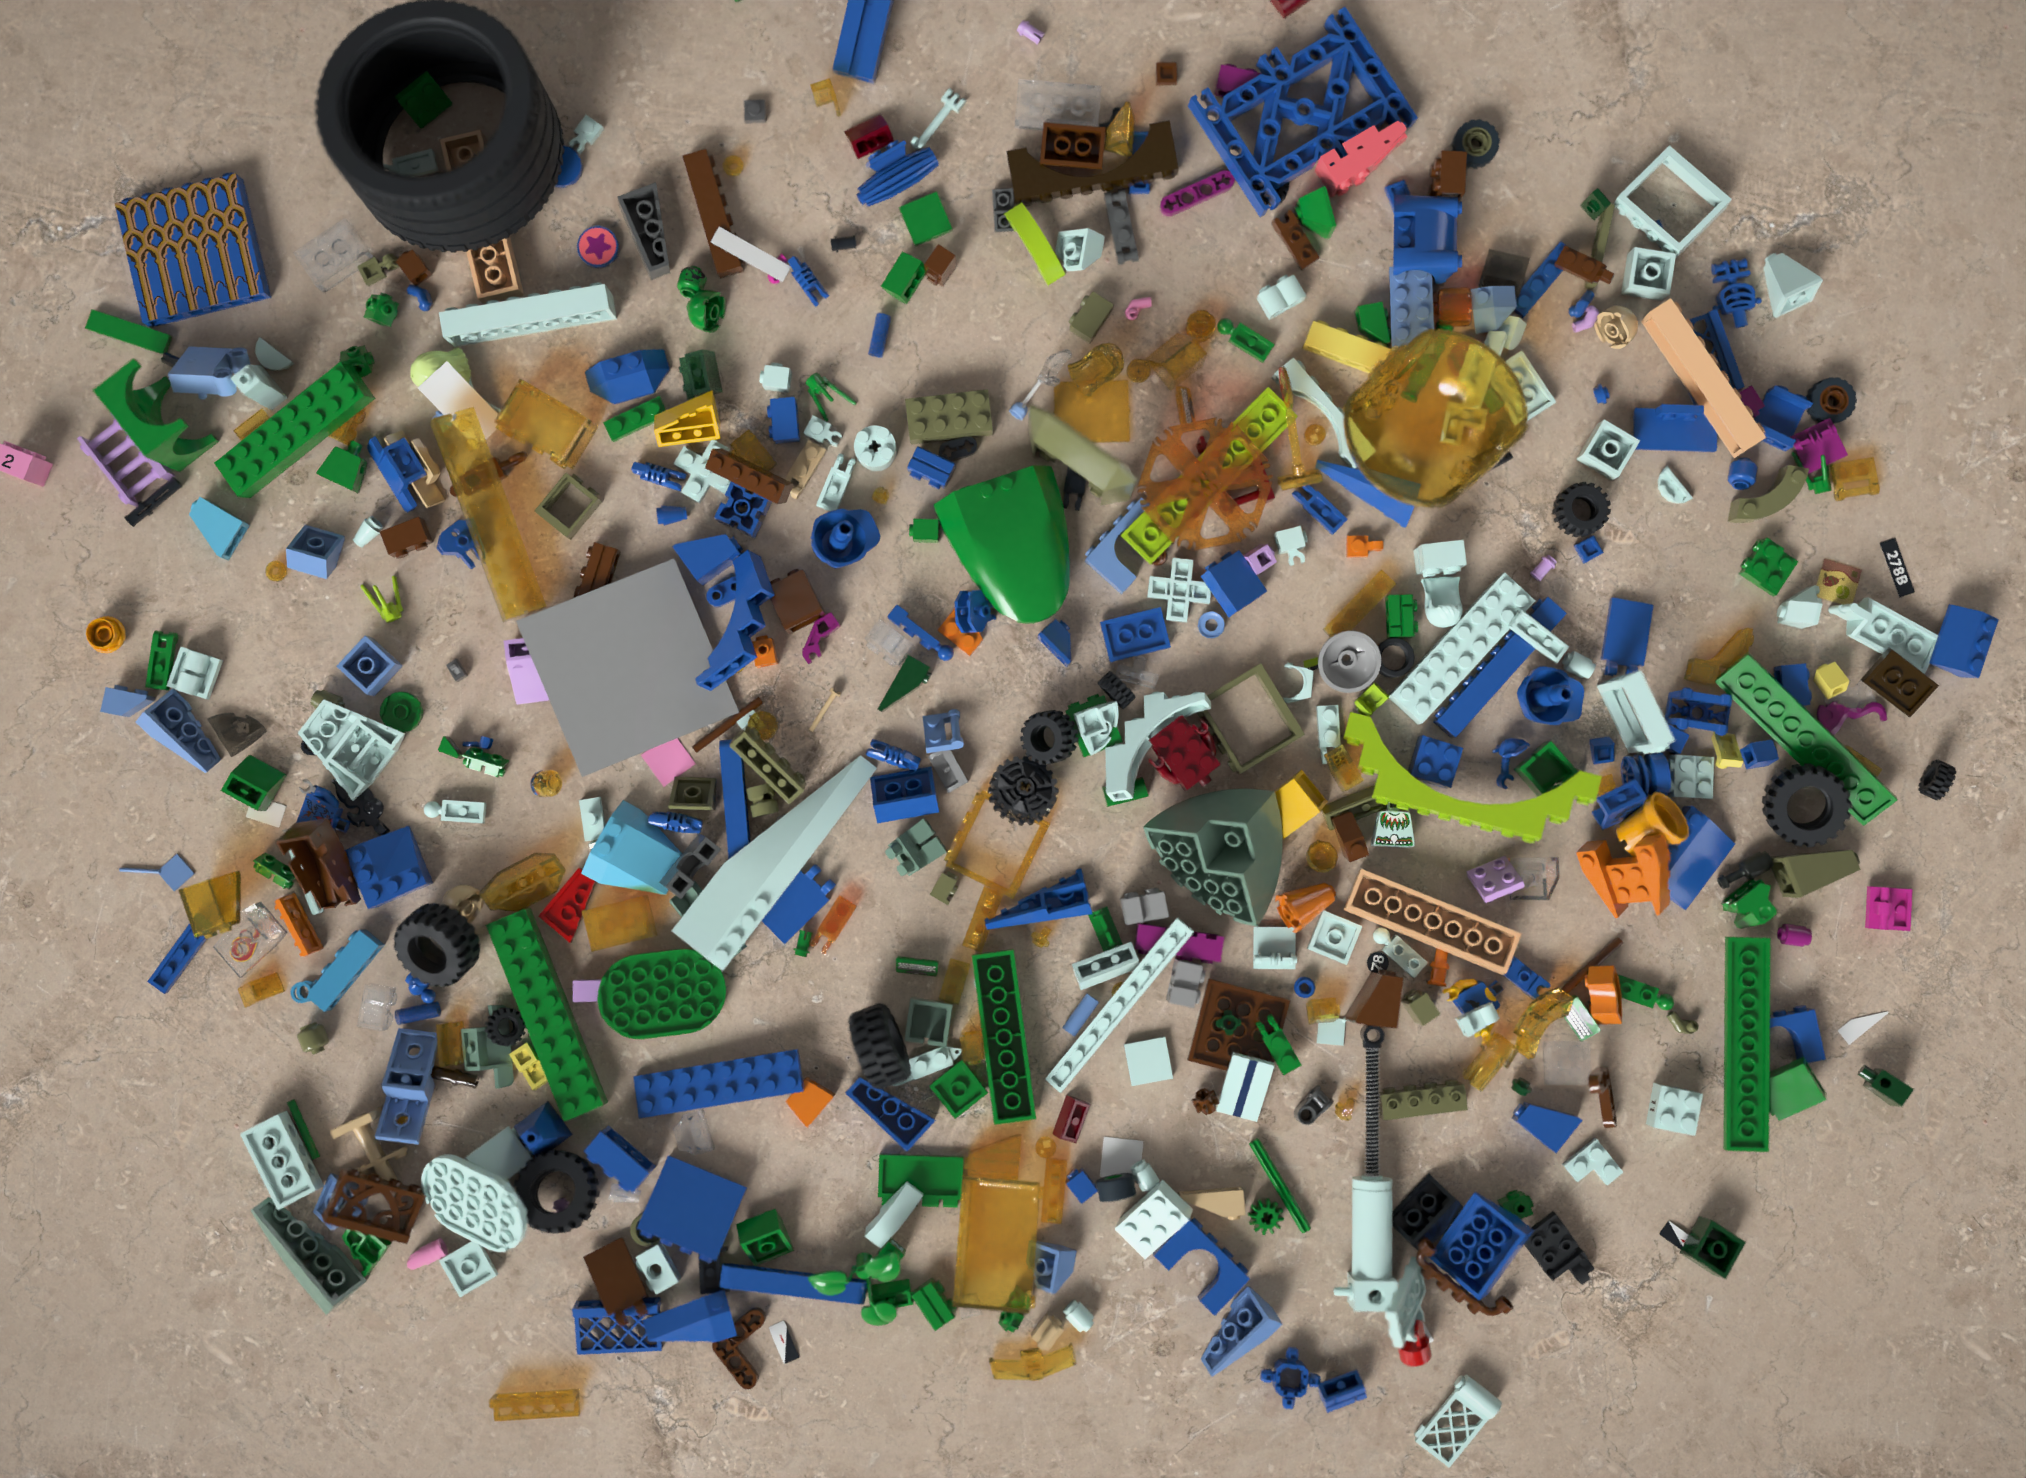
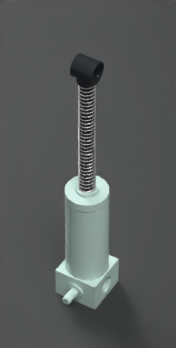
M1364 1025L1360 1030V1037L1363 1041V1048L1366 1049V1067H1364L1366 1068V1071H1364L1366 1072V1075H1364L1366 1076V1079H1364L1366 1080V1083H1364L1366 1084V1112H1364L1366 1113V1116H1364L1366 1117V1120H1364L1366 1121V1124H1364L1366 1125V1128H1364L1366 1129V1149H1364L1366 1150V1153H1364L1366 1154V1157H1364L1366 1158V1161H1364L1366 1162V1165H1364L1366 1166V1169H1364L1366 1173L1362 1176L1352 1177V1272H1347V1287H1334L1333 1293L1335 1296H1347V1302L1354 1311L1386 1312L1387 1307L1391 1305L1393 1293L1398 1289V1281L1392 1276V1179L1379 1175V1050L1382 1048L1385 1035L1383 1029L1379 1026ZM1371 1029L1377 1031V1037L1374 1040H1369L1367 1036Z

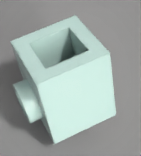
M780 363L765 365L764 371L760 372V383H762L765 390L789 393L792 372L790 368L783 367Z

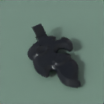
M336 779L332 780L338 799L349 809H359L357 814L347 812V818L354 826L360 827L361 822H365L366 827L372 825L380 836L390 831L378 819L384 811V805L379 799L375 798L369 788L352 801Z

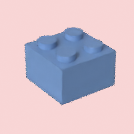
M365 635L336 667L366 695L375 696L403 665L374 638Z

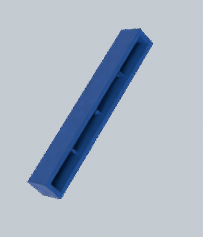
M1546 597L1542 600L1539 598L1531 606L1533 610L1529 615L1551 632L1567 613L1553 600ZM1510 630L1504 636L1506 641L1501 646L1498 644L1490 652L1492 656L1488 661L1483 660L1477 666L1476 670L1478 672L1473 677L1470 675L1463 682L1464 688L1460 692L1456 691L1448 699L1450 703L1447 707L1442 706L1436 712L1435 716L1437 718L1433 722L1451 739L1456 738L1536 649L1514 631Z

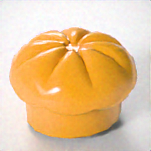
M102 616L88 624L86 637L96 651L111 653L123 645L126 631L118 619L111 616Z

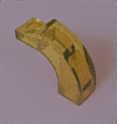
M1554 988L1542 993L1533 1000L1522 1013L1513 1033L1517 1035L1514 1049L1527 1059H1534L1544 1031L1555 1020L1569 1016L1574 998L1560 988Z

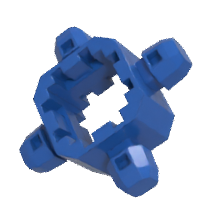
M1288 1347L1285 1355L1287 1359L1279 1358L1274 1363L1273 1371L1271 1369H1262L1260 1380L1266 1383L1273 1381L1272 1385L1275 1391L1282 1396L1283 1407L1285 1409H1293L1295 1397L1302 1398L1307 1393L1308 1385L1310 1387H1318L1317 1384L1321 1383V1377L1316 1373L1309 1374L1304 1363L1299 1360L1298 1349L1296 1347ZM1297 1368L1301 1371L1299 1387H1282L1280 1385L1282 1369Z

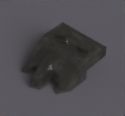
M1489 249L1479 288L1515 286V297L1517 299L1521 292L1530 258Z

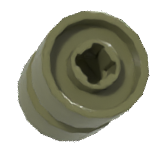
M768 783L746 789L748 800L753 803L750 806L753 818L779 812L777 800L773 799L775 791Z

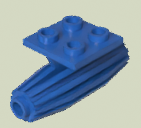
M897 139L885 147L887 151L881 153L878 150L868 157L869 161L865 165L867 168L870 167L876 171V173L857 188L859 193L856 196L862 205L866 204L869 207L890 199L920 182L939 166L938 160L931 148L926 147L905 155L906 142L905 140L899 142Z

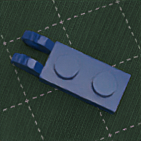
M1304 481L1301 487L1312 497L1307 501L1296 490L1292 493V496L1333 535L1348 519L1319 491L1314 490Z

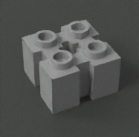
M1158 888L1146 889L1145 894L1138 895V892L1125 893V898H1120L1126 925L1169 917L1165 894L1163 891H1159Z
M1175 958L1166 1000L1169 1003L1191 1008L1195 1007V1003L1199 1004L1201 991L1198 990V985L1203 983L1205 978L1203 966L1198 963Z

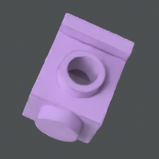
M1259 544L1243 555L1256 575L1277 562L1274 557L1275 553L1268 544Z

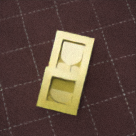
M528 1042L509 1054L518 1071L523 1073L532 1090L535 1091L548 1082L539 1058Z

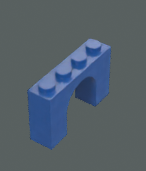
M1801 1005L1793 1007V1011L1786 1012L1785 1009L1773 1011V1015H1770V1028L1782 1026L1789 1032L1793 1041L1796 1059L1805 1057L1808 1063L1826 1060L1815 1009Z
M1194 1217L1193 1219L1190 1218L1188 1222L1153 1252V1256L1170 1271L1186 1253L1192 1250L1202 1249L1212 1253L1217 1259L1218 1271L1213 1281L1198 1295V1299L1215 1316L1250 1280L1247 1274L1249 1270L1241 1262L1236 1264L1231 1259L1233 1254L1226 1247L1221 1249L1216 1244L1218 1240L1210 1232L1206 1234L1201 1229L1203 1225Z

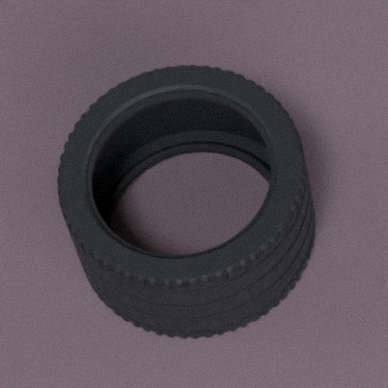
M455 0L408 1L390 8L388 7L367 18L360 25H357L339 43V46L333 51L331 58L328 59L327 65L322 71V78L319 79V87L316 91L317 99L315 100L317 107L315 109V115L317 116L316 126L318 127L317 131L321 138V144L325 148V152L331 162L373 216L384 228L393 235H397L401 240L408 241L411 245L416 244L423 249L428 248L431 251L440 250L441 252L450 251L451 253L457 251L467 252L472 249L478 250L481 247H488L493 243H499L504 238H509L510 235L517 233L523 226L525 227L530 220L535 218L538 211L543 209V205L548 202L550 194H553L554 186L558 183V175L562 171L560 167L563 165L564 139L562 137L561 121L524 48L512 31L506 28L493 15L489 16L486 11L479 10L476 6H468L464 2L458 3ZM426 71L439 86L450 83L472 82L491 86L506 94L504 113L497 131L482 151L465 164L444 173L428 176L403 175L383 167V151L386 137L394 120L404 109L395 96Z

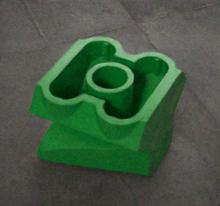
M1754 879L1748 880L1722 900L1723 911L1737 913L1734 924L1739 929L1765 924L1777 914L1776 908L1768 899L1771 886L1765 884L1762 879L1757 881Z

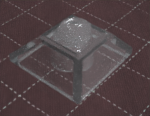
M1559 857L1509 858V862L1524 882L1523 888L1510 894V900H1550L1560 878Z

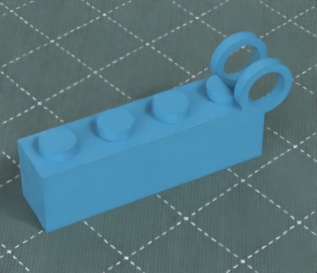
M367 929L354 931L348 938L350 942L346 947H341L336 952V959L332 964L328 963L321 971L323 975L319 980H308L294 984L290 991L291 998L297 1003L312 1001L324 1012L332 1010L385 944ZM303 986L308 989V996L306 998L301 994Z

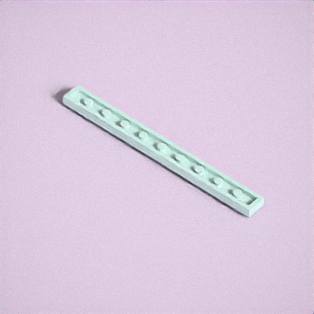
M1179 918L1173 922L1045 1078L1048 1083L1060 1093L1065 1090L1195 931Z

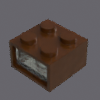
M1443 150L1440 152L1439 156L1435 158L1434 164L1430 166L1429 176L1433 178L1432 185L1429 186V196L1458 197V201L1461 200L1465 194L1467 152Z

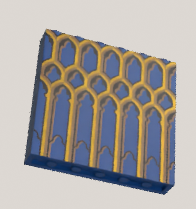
M225 173L219 178H205L202 182L185 183L182 187L164 188L162 192L144 193L142 197L124 198L121 202L114 203L142 323L153 328L271 298L244 180L236 173Z

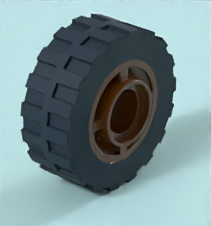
M1830 377L1815 383L1808 390L1806 396L1807 400L1813 403L1807 409L1808 415L1817 423L1828 418L1831 419L1833 424L1846 420L1856 408L1857 399L1853 386L1847 383L1848 381L1842 380L1839 377ZM1829 397L1833 399V406L1828 402Z

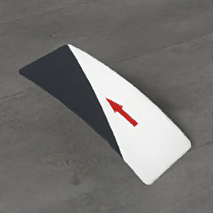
M1670 1221L1665 1224L1659 1233L1680 1250L1689 1236Z
M785 1321L770 1326L769 1330L784 1364L798 1359L799 1354L790 1337Z

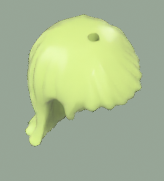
M459 347L448 352L429 351L422 353L411 365V379L419 387L447 361L469 382L471 370L468 365V358H466L465 353Z

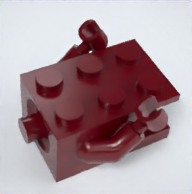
M1180 715L1149 739V742L1152 744V750L1158 756L1155 762L1150 758L1149 762L1156 768L1163 779L1174 785L1180 784L1183 790L1187 791L1198 782L1202 787L1212 781L1208 774L1221 764L1215 757L1216 748L1213 737L1208 731V725L1200 719L1202 725L1199 728L1194 724L1191 727L1185 717Z

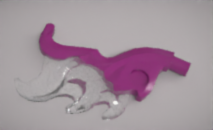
M1861 680L1855 687L1851 688L1848 686L1846 691L1830 699H1827L1824 695L1826 707L1819 705L1817 710V720L1833 735L1840 730L1847 718L1854 720L1871 712H1876L1880 716V721L1887 720L1885 708L1880 703H1877L1872 693V688Z

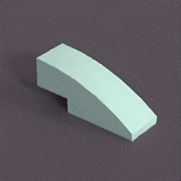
M906 1182L880 1208V1213L866 1226L865 1237L882 1248L912 1213L923 1197V1193L909 1182Z

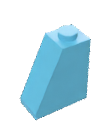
M202 497L193 502L191 512L189 513V516L216 555L226 560L230 559L250 526L248 523Z

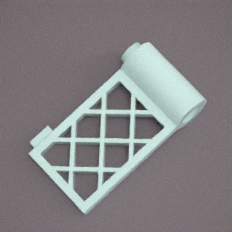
M1467 1374L1464 1376L1460 1375L1455 1380V1390L1426 1426L1421 1424L1414 1433L1416 1436L1415 1442L1449 1468L1485 1423L1498 1413L1502 1405V1401ZM1455 1399L1462 1403L1463 1411L1451 1412L1450 1405ZM1476 1414L1481 1418L1477 1424L1468 1425L1467 1415ZM1464 1415L1465 1425L1453 1427L1452 1416ZM1449 1417L1450 1427L1438 1428L1437 1421L1440 1418ZM1466 1430V1437L1463 1441L1454 1440L1453 1431ZM1451 1432L1452 1442L1440 1443L1438 1433ZM1436 1433L1437 1443L1427 1444L1423 1441L1427 1434ZM1452 1446L1453 1453L1447 1460L1441 1455L1440 1448Z

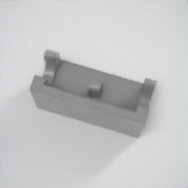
M951 750L934 752L928 756L948 793L968 783Z

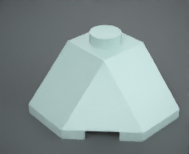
M1089 228L1058 232L1055 253L1064 262L1063 266L1067 271L1085 270L1102 256L1105 236Z
M1819 586L1807 587L1782 602L1777 610V623L1800 629L1818 625L1822 609V599L1817 598V594L1820 592Z

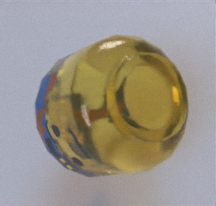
M541 770L532 776L530 786L533 793L538 797H553L561 791L562 779L558 772L554 770Z

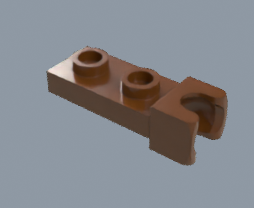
M1289 209L1284 215L1287 223H1282L1279 218H1275L1271 224L1277 235L1281 237L1300 270H1303L1319 260L1320 257L1299 225L1296 216Z

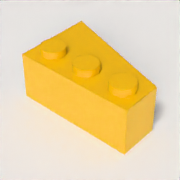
M713 390L655 415L654 432L658 447L720 439V420Z

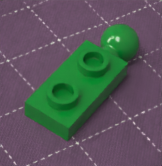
M1223 318L1217 324V329L1221 334L1232 335L1228 342L1261 363H1264L1275 345L1242 323H1239L1237 328H1235L1230 319Z
M1618 975L1623 999L1652 1009L1655 1003L1662 1010H1670L1674 1006V999L1671 995H1658L1659 988Z

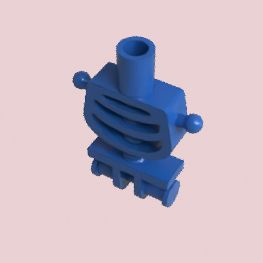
M1746 258L1739 261L1732 259L1730 264L1727 261H1722L1721 264L1711 265L1713 275L1722 272L1721 276H1716L1712 280L1713 284L1728 281L1729 285L1717 294V305L1713 306L1712 310H1720L1721 315L1732 314L1735 328L1748 326L1745 311L1753 309L1756 306L1755 303L1760 304L1762 302L1760 297L1755 298V290L1751 285L1737 282V279L1746 278L1751 274L1750 270L1739 272V269H1747L1748 262ZM1730 291V295L1724 298L1725 292ZM1729 300H1732V301H1731L1732 303H1730L1729 305H1727L1726 302L1729 301Z

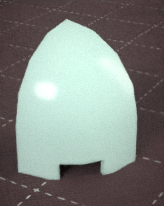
M1509 315L1498 329V331L1508 334L1504 344L1506 349L1513 350L1516 348L1523 336L1527 324L1520 317Z

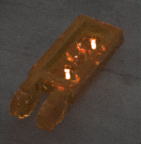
M839 895L819 926L818 933L810 946L814 948L819 943L821 936H826L829 940L821 949V953L825 955L832 943L836 941L857 905Z

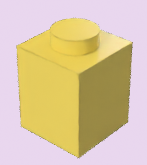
M1836 662L1829 665L1823 664L1818 667L1813 679L1827 699L1846 691L1850 681Z

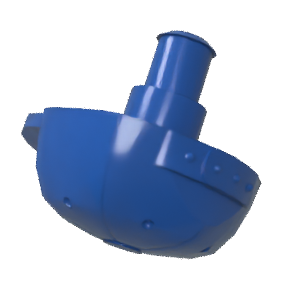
M837 509L825 513L815 519L811 533L813 551L822 562L833 568H842L860 561L880 541V533L872 515L863 509L849 511Z
M1542 666L1535 668L1524 678L1518 688L1517 698L1521 710L1527 719L1541 724L1559 725L1562 722L1576 721L1580 718L1584 688L1579 681L1569 677L1566 672Z

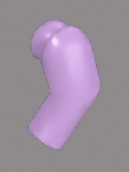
M1588 306L1585 310L1586 315L1584 319L1572 323L1575 333L1594 326L1599 314L1595 306Z

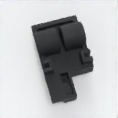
M1554 1211L1531 1227L1534 1231L1524 1245L1552 1281L1568 1269L1581 1285L1591 1279L1589 1273L1595 1268Z

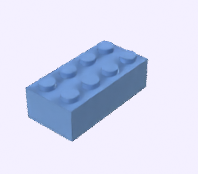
M1389 267L1392 355L1435 352L1432 274L1420 270H1411L1399 275H1393V267Z

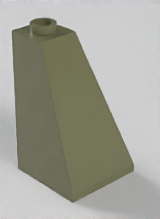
M1853 850L1770 856L1774 863L1771 869L1783 897H1803L1861 870L1859 857Z

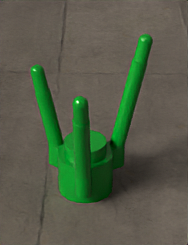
M815 373L807 379L806 385L809 387L807 391L812 396L825 422H828L829 419L816 393L818 395L823 393L832 402L834 399L827 392V386L853 405H856V401L829 382L825 376L821 377L818 373Z
M1792 452L1791 455L1796 465L1803 467L1796 453ZM1821 455L1822 476L1813 478L1814 482L1810 480L1808 475L1806 478L1808 490H1814L1815 494L1832 491L1829 464L1826 465L1825 455Z

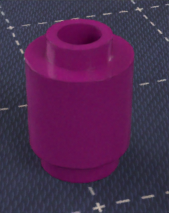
M1784 923L1778 928L1777 938L1781 944L1804 947L1805 945H1810L1812 931L1807 929L1806 926Z

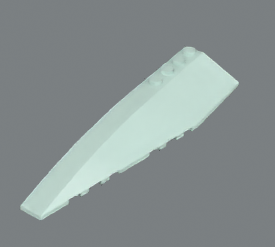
M860 755L728 859L672 929V932L723 971L877 768Z

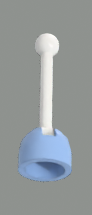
M1040 375L1038 377L1037 383L1023 402H1017L1012 405L1009 412L1019 420L1024 419L1027 414L1026 404L1040 384L1046 381L1045 376Z

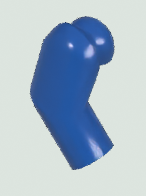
M410 284L407 294L418 298L419 308L422 311H429L432 305L430 293L426 289Z

